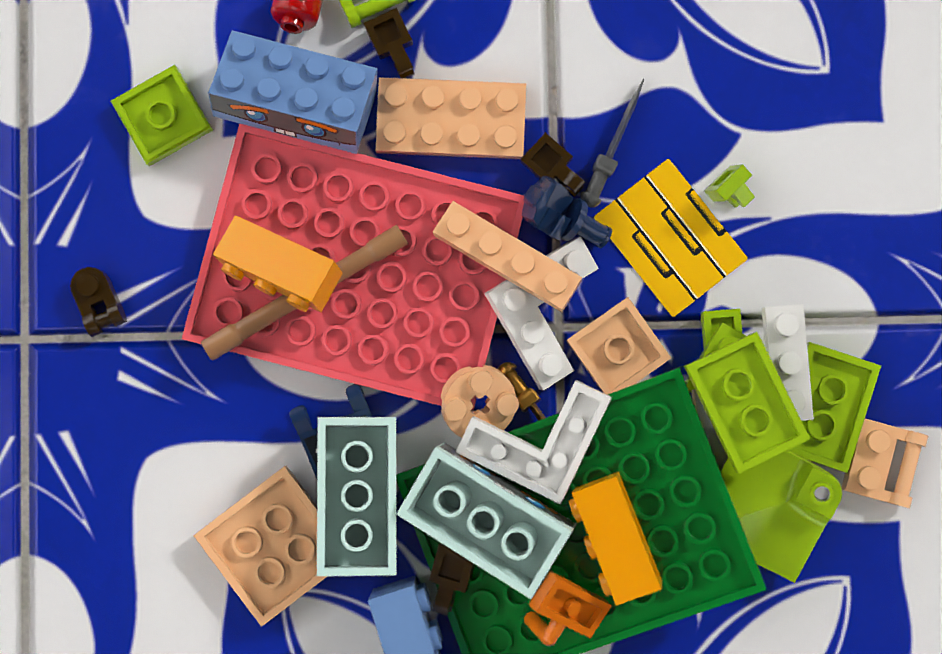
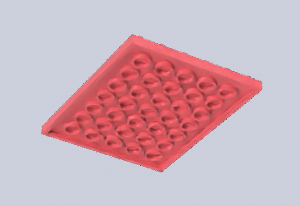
M239 123L182 339L201 344V341L224 327L240 321L283 295L276 292L274 296H270L253 286L255 281L245 276L239 281L221 271L223 265L213 256V253L235 215L334 260L335 263L364 247L370 240L397 225L408 244L337 284L321 313L310 307L307 312L295 309L248 337L242 344L229 352L441 406L442 389L455 372L468 366L475 368L485 365L497 315L484 293L506 279L433 235V230L452 201L513 237L518 238L523 219L521 214L524 205V195L359 153H350ZM476 396L471 399V402L473 404V408L471 409L472 411L474 410L475 402L477 399Z

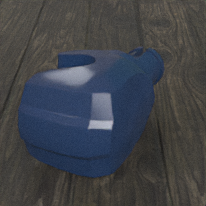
M542 176L526 191L521 215L527 223L557 240L569 241L577 235L593 243L598 248H603L608 243L612 234V228L587 215L588 204L580 198L574 199L567 189L550 177Z

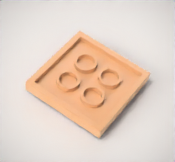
M287 465L193 535L261 627L327 577L317 576V505Z

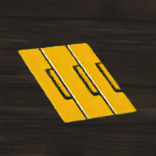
M669 159L661 163L594 216V219L599 223L612 228L610 237L612 242L672 317L683 311L747 260V256Z

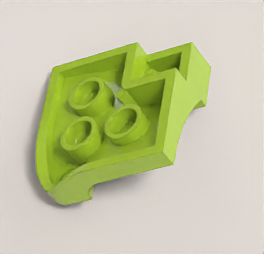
M789 450L740 474L735 472L729 458H727L721 474L757 565L795 583L826 524L834 515L842 499V488L838 479L830 472ZM823 486L829 489L830 494L826 499H818L815 496L814 492L818 487Z

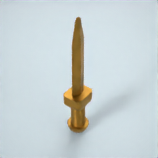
M511 362L502 363L498 370L512 383L521 410L526 412L530 409L538 420L546 418L536 405L541 398L534 389L528 388L518 373H516L515 369L517 366Z

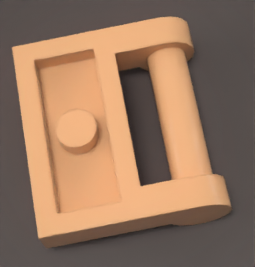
M865 418L848 473L844 475L842 490L910 509L913 498L909 497L921 448L922 446L926 447L928 435ZM897 440L906 442L894 492H890L884 489Z

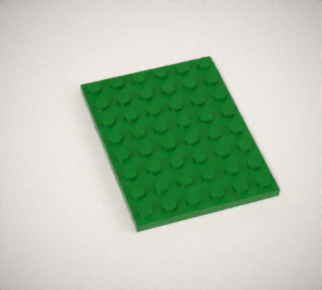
M680 367L607 394L612 398L561 504L494 472L576 523L546 576L552 571L603 597L612 605L592 637L589 638L565 627L554 645H544L524 623L525 615L534 611L529 605L531 599L475 564L468 591L464 593L456 590L452 612H448L447 615L462 654H581L767 590ZM560 412L508 433L543 450ZM425 464L396 474V482L403 500L407 497ZM619 471L661 576L662 588L659 591L616 606L613 596L606 597L598 577V574L603 571L598 558L591 559L584 543V537L588 536L583 521L576 522L569 500L574 499L572 492L576 487ZM414 526L430 571H432L437 549L441 542ZM537 613L548 625L551 619Z

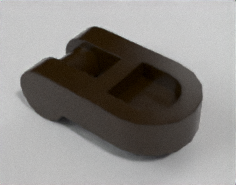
M86 267L74 274L71 279V292L82 315L84 327L91 337L103 333V328L112 324L119 326L127 322L126 314L113 284L105 272L97 268ZM105 302L107 311L97 315L94 306Z

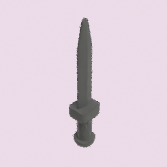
M644 79L627 106L606 156L598 155L592 168L593 176L587 190L580 194V199L584 200L589 208H594L601 203L599 196L607 179L616 170L618 162L612 158L635 109Z

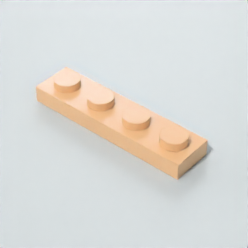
M452 201L433 230V235L560 312H563L582 282V277L454 201Z

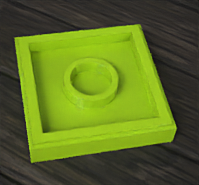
M175 64L111 100L113 107L149 167L213 131Z

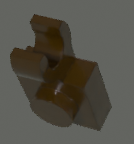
M395 8L363 23L379 59L382 60L390 56L400 78H408L415 75L412 63L405 51V48L413 45V41L398 9Z
M546 132L520 159L521 163L537 178L540 179L542 176H547L553 180L556 179L574 197L584 187L585 181L568 167V164L573 160V156Z
M442 543L438 546L429 581L439 584L432 611L447 616L448 612H452L456 590L464 593L468 591L475 564Z

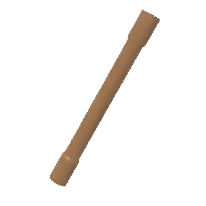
M397 225L393 226L370 240L364 247L338 261L336 264L343 274L337 284L370 264L380 261L406 246L408 242ZM282 295L240 321L230 324L201 341V344L210 359L214 361L242 344L248 337L297 308L287 303L286 299L288 297Z

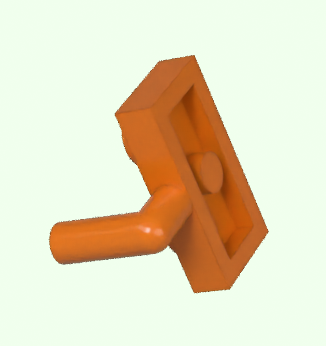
M550 571L529 602L534 611L525 615L524 623L544 645L552 646L556 643L565 627L591 638L612 605L603 597ZM537 613L551 619L549 624L547 625Z

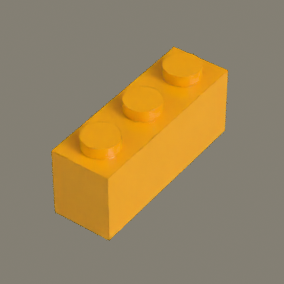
M236 215L213 253V256L223 265L221 271L239 281L245 276L255 281L253 286L270 296H274L276 292L288 297L286 299L287 303L304 312H307L310 307L321 313L343 274L334 260Z
M619 471L576 487L572 492L574 499L569 500L570 508L576 522L583 521L588 533V536L584 537V543L590 558H598L603 571L598 574L606 597L612 595L617 606L661 590V576Z

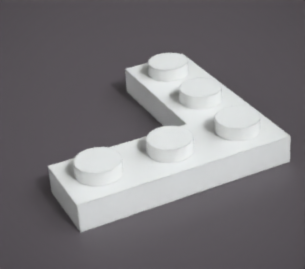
M575 237L546 255L578 274L582 279L599 269L581 237ZM508 280L503 281L484 293L539 390L547 389L574 371L538 308L539 305L544 303L542 300Z
M804 304L763 307L762 319L765 348L801 421L814 420ZM692 390L693 403L703 428L713 427L696 390Z
M576 380L543 450L474 416L467 426L456 453L561 504L612 397Z

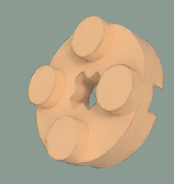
M488 365L475 368L468 366L458 370L447 380L441 393L442 417L448 427L461 438L471 418L474 416L505 430L519 407L512 383L501 371ZM486 395L485 407L481 410L472 411L473 404L471 399L475 396L481 399Z

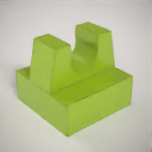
M743 164L729 166L704 190L713 202L728 200L733 207H738L739 205L745 207L755 198L745 184L752 174Z

